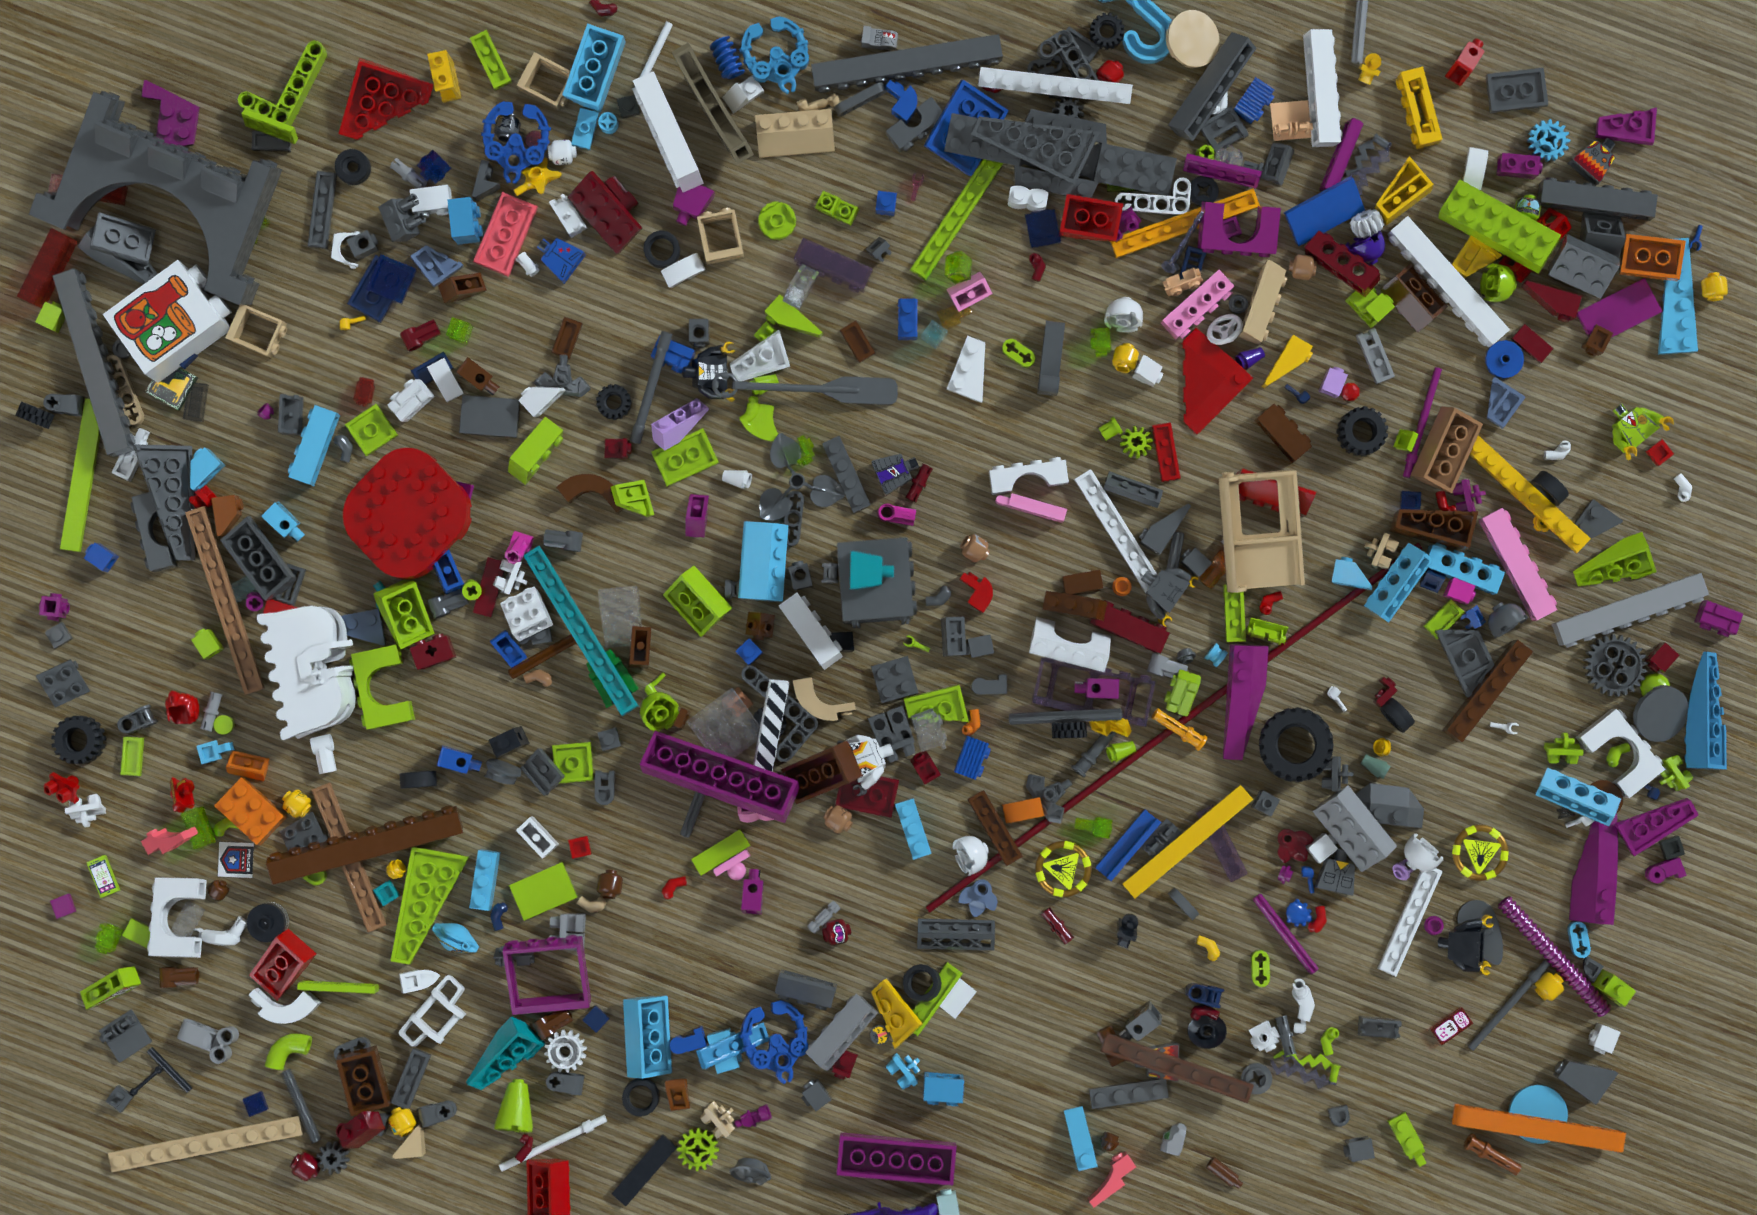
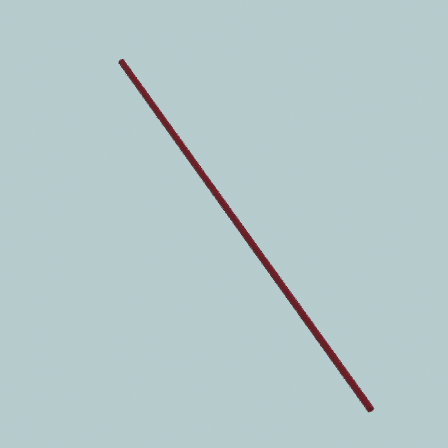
M1416 543L1414 545L1420 550L1422 549V546L1419 543ZM1397 558L1391 562L1390 566L1397 560ZM1382 568L1368 579L1370 584L1374 585L1385 577L1389 569ZM1355 588L1289 637L1285 644L1281 643L1268 653V662L1367 589ZM1227 684L1189 711L1188 716H1183L1177 721L1185 725L1227 694ZM1166 728L1061 806L1064 807V814L1174 732ZM1046 818L1016 839L1014 841L1016 846L1019 848L1052 822H1049ZM999 853L989 859L982 870L971 876H966L927 905L926 909L929 913L1000 862L1002 858Z

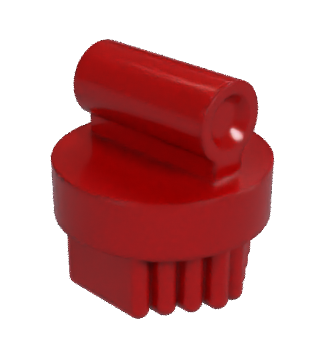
M205 485L201 489L198 488L194 492L195 495L189 498V501L196 509L203 506L210 508L212 506V498L217 496Z

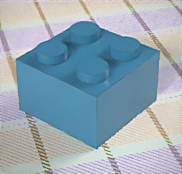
M471 197L447 199L452 239L458 245L480 242L483 230L478 222L481 212L477 203Z
M924 1072L923 1101H927V1104L931 1105L947 1102L946 1105L958 1106V1103H963L964 1077L962 1074Z

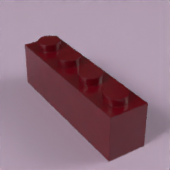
M1106 601L1107 607L1104 621L1090 619L1089 624L1157 654H1161L1170 632L1166 631L1167 627L1158 623L1154 626L1149 623V619L1142 616L1136 618L1127 609L1121 608V610H1118L1109 601Z

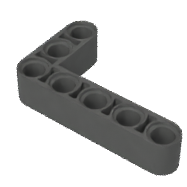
M754 666L744 667L741 673L743 680L766 698L767 692L760 690V684L763 681L769 682V678ZM748 669H754L756 672V676L752 680H748L745 676V672ZM788 694L784 714L797 725L776 750V757L781 762L792 759L818 727L817 719ZM792 706H798L800 709V713L796 717H792L789 713V709ZM807 718H812L815 722L812 729H807L804 726V721ZM794 733L802 735L801 743L795 744L792 742L791 738ZM782 748H787L790 751V755L786 759L781 758L779 755V751Z

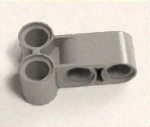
M184 1019L177 1039L209 1051L211 1061L220 1064L231 1058L232 1050L228 1045L237 1041L239 1031L234 1026L217 1030L199 1022ZM226 1031L231 1034L230 1041L224 1036ZM219 1049L224 1052L223 1059L218 1057L217 1052Z

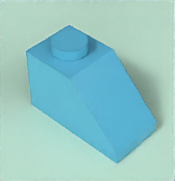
M205 447L197 450L193 455L194 458L191 460L190 488L193 491L204 487L225 467L222 461L210 449Z
M1341 557V560L1336 559L1332 577L1333 584L1372 590V585L1358 565L1352 562V558Z

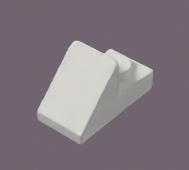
M752 75L741 84L736 82L722 98L734 114L764 93V89Z

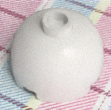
M1122 297L1110 303L1106 309L1104 321L1110 329L1111 326L1117 327L1118 332H1135L1139 326L1140 328L1142 327L1143 311L1136 301L1129 297Z
M1413 834L1408 839L1404 848V854L1408 860L1406 864L1413 870L1430 871L1435 869L1443 861V857L1439 858L1437 856L1438 850L1424 838L1419 840L1416 838L1418 835Z
M964 836L953 842V850L957 849L958 855H955L956 861L964 873L969 872L968 876H971L984 868L987 863V853H989L985 843H982L981 840L974 836Z

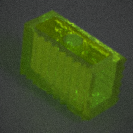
M196 807L181 813L180 816L184 820L183 823L186 830L195 827L198 832L197 835L190 839L193 849H200L216 843L204 807Z

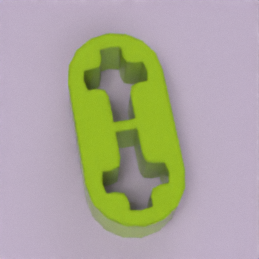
M1008 339L1003 343V353L1018 365L1029 368L1034 364V353L1015 339ZM1013 343L1015 345L1014 349L1017 350L1018 353H1015L1014 351H1010L1009 353L1007 351L1008 347L1006 345H1011ZM1021 353L1024 356L1029 354L1031 362L1023 363V357L1019 354Z
M1255 950L1251 955V979L1258 987H1265L1270 982L1269 955L1263 950ZM1260 953L1265 957V960L1261 962V967H1259V962L1255 960V957H1258ZM1259 970H1262V975L1266 977V979L1262 980V983L1256 980V977L1259 976Z

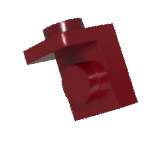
M627 438L605 439L604 458L628 459V454L632 453V443H629Z
M1381 677L1379 679V682L1386 689L1382 688L1375 694L1376 699L1373 702L1378 707H1382L1398 691L1395 688V682L1389 677Z
M926 750L915 754L910 759L924 785L941 775Z
M846 1050L833 1064L831 1072L835 1073L834 1076L845 1080V1077L850 1078L858 1054Z

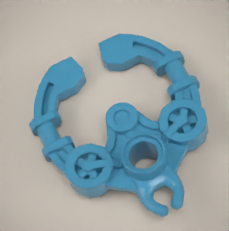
M778 16L770 19L772 31L781 32L787 30L791 33L792 37L797 38L798 42L795 44L796 50L792 52L791 56H787L780 47H773L770 50V61L766 63L764 61L756 62V58L750 55L749 51L752 50L751 41L759 39L763 35V28L759 23L750 25L744 33L742 45L739 49L740 54L744 58V65L747 66L756 81L766 82L769 80L778 83L781 91L789 94V90L784 85L791 83L792 87L790 90L795 92V76L799 70L807 68L809 64L808 41L804 38L803 28H799L794 22L784 17ZM780 70H786L788 73L785 75H781L778 72Z

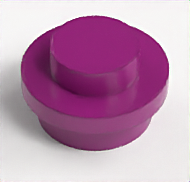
M1282 866L1277 879L1282 881V884H1285L1286 881L1290 882L1293 871L1290 870L1291 866Z
M1430 916L1425 920L1424 929L1428 934L1438 935L1443 931L1444 924L1441 918Z

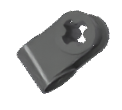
M49 394L44 398L43 404L47 410L56 414L82 416L84 397L72 394ZM58 402V404L51 406L52 403Z
M151 705L142 706L134 712L121 717L117 723L119 731L132 734L156 724L158 720L154 719L150 710ZM127 720L132 722V727L129 730H126L124 726Z
M558 1071L552 1072L547 1077L546 1085L552 1091L582 1095L585 1075ZM554 1077H557V1080L560 1081L557 1086H554V1083L550 1081Z
M448 1100L417 1108L422 1128L435 1125L453 1117L457 1112L456 1104ZM444 1108L449 1109L450 1112H449V1113L443 1112V1109H444Z

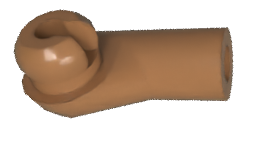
M540 669L523 675L526 684L536 680L542 683L544 687L552 684L550 674Z

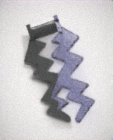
M1376 133L1371 140L1358 146L1361 155L1355 156L1357 169L1345 170L1347 177L1342 178L1341 181L1350 176L1352 177V175H1359L1360 180L1355 181L1359 194L1363 195L1361 186H1368L1366 174L1380 173L1378 163L1390 162L1389 148L1392 143ZM1373 141L1385 148V150L1377 151L1379 156L1370 157L1372 167L1363 168L1361 161H1368L1366 149H1375Z
M1200 212L1194 219L1187 235L1179 244L1171 260H1166L1161 264V267L1166 272L1172 274L1178 272L1179 265L1177 261L1184 252L1190 237L1201 222L1204 215L1203 212Z

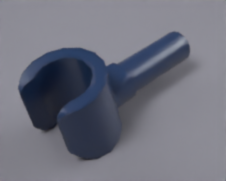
M1288 384L1284 387L1296 396L1300 404H1305L1310 400V395L1307 391L1304 390L1302 393H1299Z
M1648 784L1645 785L1644 788L1649 790L1647 797L1657 800L1660 795L1659 789Z

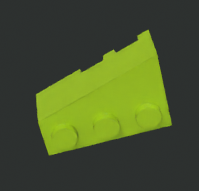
M544 417L509 458L508 472L526 485L538 471L541 464L550 457L554 447H558L563 441V429L547 417Z

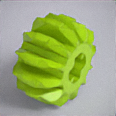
M1133 426L1132 432L1129 429L1125 430L1128 436L1121 435V439L1125 440V442H1121L1120 446H1126L1122 452L1126 453L1129 450V458L1134 453L1136 459L1140 458V453L1146 456V450H1151L1152 448L1147 443L1153 442V439H1146L1150 433L1142 434L1143 427L1137 432L1136 426ZM1136 438H1138L1140 440L1139 442H1141V445H1138L1137 447L1133 446L1134 442H1131Z

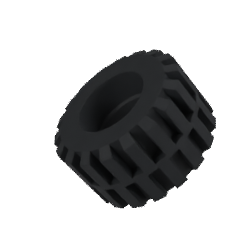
M1367 406L1357 407L1349 411L1341 418L1337 425L1339 428L1336 430V434L1339 435L1337 440L1341 442L1342 445L1340 446L1342 449L1345 448L1348 454L1353 453V456L1361 455L1362 457L1376 452L1384 445L1385 439L1388 437V433H1386L1388 425L1385 426L1386 419H1382L1380 412H1375L1374 408L1368 409ZM1364 421L1371 427L1372 437L1368 442H1360L1354 437L1352 428L1355 422Z
M72 716L64 718L65 721H60L58 723L59 727L54 728L53 731L56 734L52 735L51 739L54 740L52 748H56L54 753L60 755L62 761L70 764H86L96 760V756H100L103 753L101 749H105L106 744H103V740H106V736H103L102 733L105 730L100 728L101 724L95 722L94 718ZM78 728L82 729L87 736V744L81 751H76L71 744V736Z

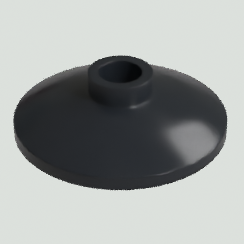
M1203 1015L1199 1020L1192 1019L1188 1026V1036L1191 1042L1203 1049L1218 1047L1224 1042L1227 1035L1226 1025L1220 1017L1215 1021Z

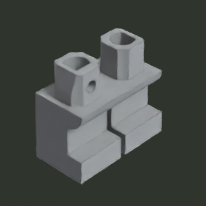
M586 913L561 914L560 916L550 917V928H560V934L550 935L549 937L582 936L583 945H585V933L577 932L585 931ZM577 948L560 949V950H572V951H577Z

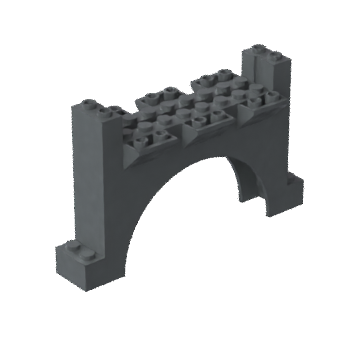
M102 90L101 93L93 92L57 193L47 191L36 193L29 215L63 230L66 229V226L79 230L82 221L90 209L108 193L118 188L138 183L160 187L182 201L193 213L203 230L209 254V272L204 290L238 305H252L260 283L255 282L254 277L246 274L243 275L283 169L278 168L277 163L268 159L253 160L247 175L240 174L241 171L233 167L216 166L217 162L207 159L201 153L188 151L189 148L179 144L165 143V140L153 136L154 133L144 129L140 130L131 123L119 121L125 102L119 99L120 96Z

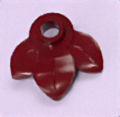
M1291 829L1281 830L1277 836L1279 843L1278 857L1283 863L1288 862L1291 857L1297 861H1307L1308 852L1306 846L1314 841L1313 838L1302 830L1296 832ZM1286 835H1289L1291 837L1289 842H1285L1284 837Z

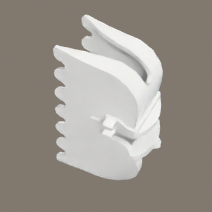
M315 606L300 607L276 613L258 614L256 617L258 623L268 626V631L262 634L261 641L272 646L271 651L265 654V660L276 665L275 670L269 673V679L280 684L279 689L273 692V699L282 701L284 704L283 708L279 709L276 713L279 720L287 721V727L280 731L281 739L286 740L294 736L300 739L314 732L341 724L349 718L356 704V693L351 676H353V666L327 669L326 663L343 659L346 655V649L353 646L352 640H347V630L341 615L332 608Z

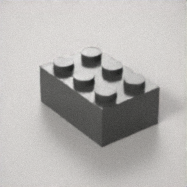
M1567 234L1549 265L1548 275L1601 299L1620 267V258Z

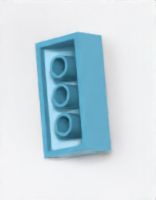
M587 24L562 95L585 108L601 113L626 43L624 36Z
M744 521L738 598L783 602L789 525Z
M668 996L623 999L627 1077L643 1079L671 1074Z

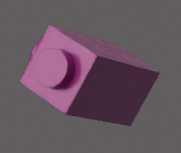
M1502 153L1498 156L1496 176L1535 179L1541 174L1543 164L1540 162V156Z

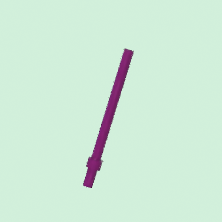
M1435 367L1416 429L1418 437L1412 452H1409L1405 459V462H1407L1403 473L1405 478H1410L1413 466L1418 460L1417 453L1441 375V368Z

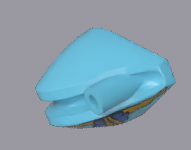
M456 923L434 924L432 930L446 950L453 953H476L479 949V945L464 926Z

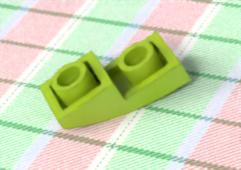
M822 191L815 206V209L849 226L852 225L859 211L858 207L842 201L839 197Z

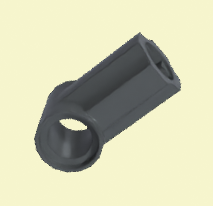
M546 529L543 545L564 548L563 550L581 552L583 533Z
M459 589L447 595L431 598L428 600V604L434 619L448 615L452 610L469 604V601L463 596L462 589Z

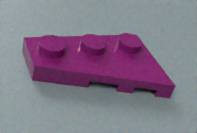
M1651 108L1647 111H1634L1633 113L1623 115L1615 114L1599 117L1596 124L1595 138H1609L1615 141L1652 146L1655 140L1657 108Z

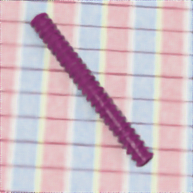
M1511 896L1504 898L1498 904V909H1502V913L1507 914L1506 917L1510 918V922L1515 923V927H1519L1518 930L1523 932L1522 935L1527 936L1528 941L1531 940V944L1535 945V949H1539V953L1543 954L1545 959H1548L1547 962L1552 963L1551 966L1556 968V972H1560L1559 975L1561 977L1564 976V980L1568 981V985H1572V989L1577 990L1576 993L1580 994L1581 999H1585L1584 1002L1589 1004L1590 1008H1593L1592 1011L1594 1013L1597 1012L1598 1017L1606 1015L1611 1010V1005L1607 1004V1000H1603V996L1599 995V991L1595 990L1594 986H1590L1591 983L1589 981H1586L1587 978L1582 977L1583 974L1581 972L1578 973V969L1574 968V964H1570L1569 959H1565L1566 956L1562 955V951L1557 950L1558 947L1554 946L1552 941H1549V937H1545V933L1541 932V928H1537L1536 923H1532L1533 920L1529 919L1528 914H1524V910H1520L1521 907L1516 905V901H1512Z

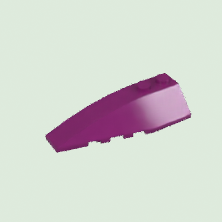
M1230 644L1223 759L1243 760L1266 687L1269 646Z
M1617 814L1610 826L1595 820L1590 825V832L1587 840H1585L1584 850L1581 858H1579L1576 874L1572 879L1569 920L1614 925L1618 870V829L1614 823L1618 822Z

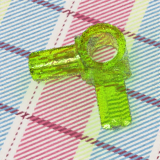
M1077 817L1074 828L1091 831L1092 835L1096 837L1110 839L1113 820L1096 817L1094 820Z

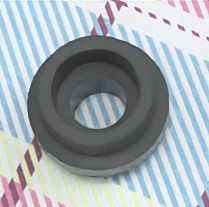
M1234 295L1229 300V308L1233 313L1241 314L1248 307V301L1243 295ZM1236 301L1241 303L1240 308L1235 306Z
M1191 648L1180 650L1177 653V661L1182 664H1189L1196 657L1195 652Z

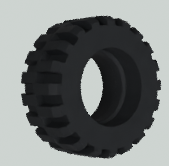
M1295 707L1277 712L1267 720L1261 730L1259 751L1263 763L1270 772L1285 781L1303 782L1313 779L1327 767L1333 753V736L1328 724L1321 716L1308 709ZM1291 727L1306 729L1312 735L1315 742L1313 754L1309 759L1301 763H1292L1285 760L1278 750L1280 735Z

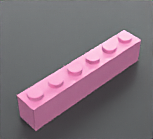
M1501 508L1479 519L1478 521L1531 620L1537 621L1556 611L1557 602L1552 595H1549L1547 583L1537 573L1539 569L1536 563L1529 558L1528 555L1530 553L1525 544L1522 545L1519 539L1520 533L1516 527L1513 528L1508 511H1504Z

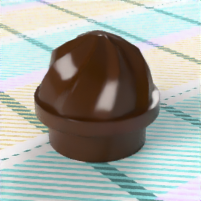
M1104 1132L1103 1136L1100 1137L1101 1146L1105 1151H1112L1119 1145V1136Z

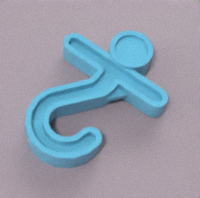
M1098 0V1H1099V2H1102V3H1105V2H1111V1H1116V0ZM1125 0L1159 34V41L1156 44L1146 45L1140 41L1135 31H1127L1122 39L1126 53L1133 60L1142 64H1154L1162 61L1169 54L1166 45V30L1172 19L1151 0Z

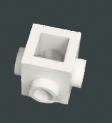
M1265 1021L1249 1030L1252 1036L1250 1040L1255 1049L1258 1048L1259 1051L1265 1050L1267 1053L1277 1048L1275 1044L1279 1042L1278 1037L1280 1035L1275 1026L1271 1027L1269 1021ZM1264 1034L1267 1036L1266 1041L1263 1039Z

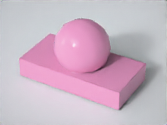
M748 850L742 851L714 868L713 872L716 877L727 870V874L731 879L741 880L746 874V868L741 861L750 856Z

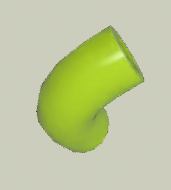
M288 1034L279 1038L270 1048L265 1067L284 1070L286 1059L290 1054L300 1053L307 1055L311 1048L312 1036Z

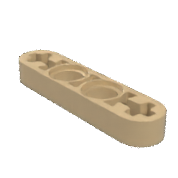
M109 355L107 357L108 362H111V364V360L118 362L115 367L117 371L122 370V372L116 373L114 369V372H112L115 373L113 375L114 379L117 380L121 376L125 378V384L119 387L118 390L119 397L123 400L126 394L132 396V402L127 405L124 404V413L131 425H140L144 421V413L121 358ZM126 408H132L133 412L139 415L136 417L137 421L130 419L133 414L131 410H126Z

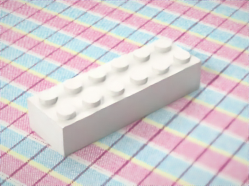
M654 71L633 80L635 85L632 88L633 93L676 188L680 187L684 193L704 184Z

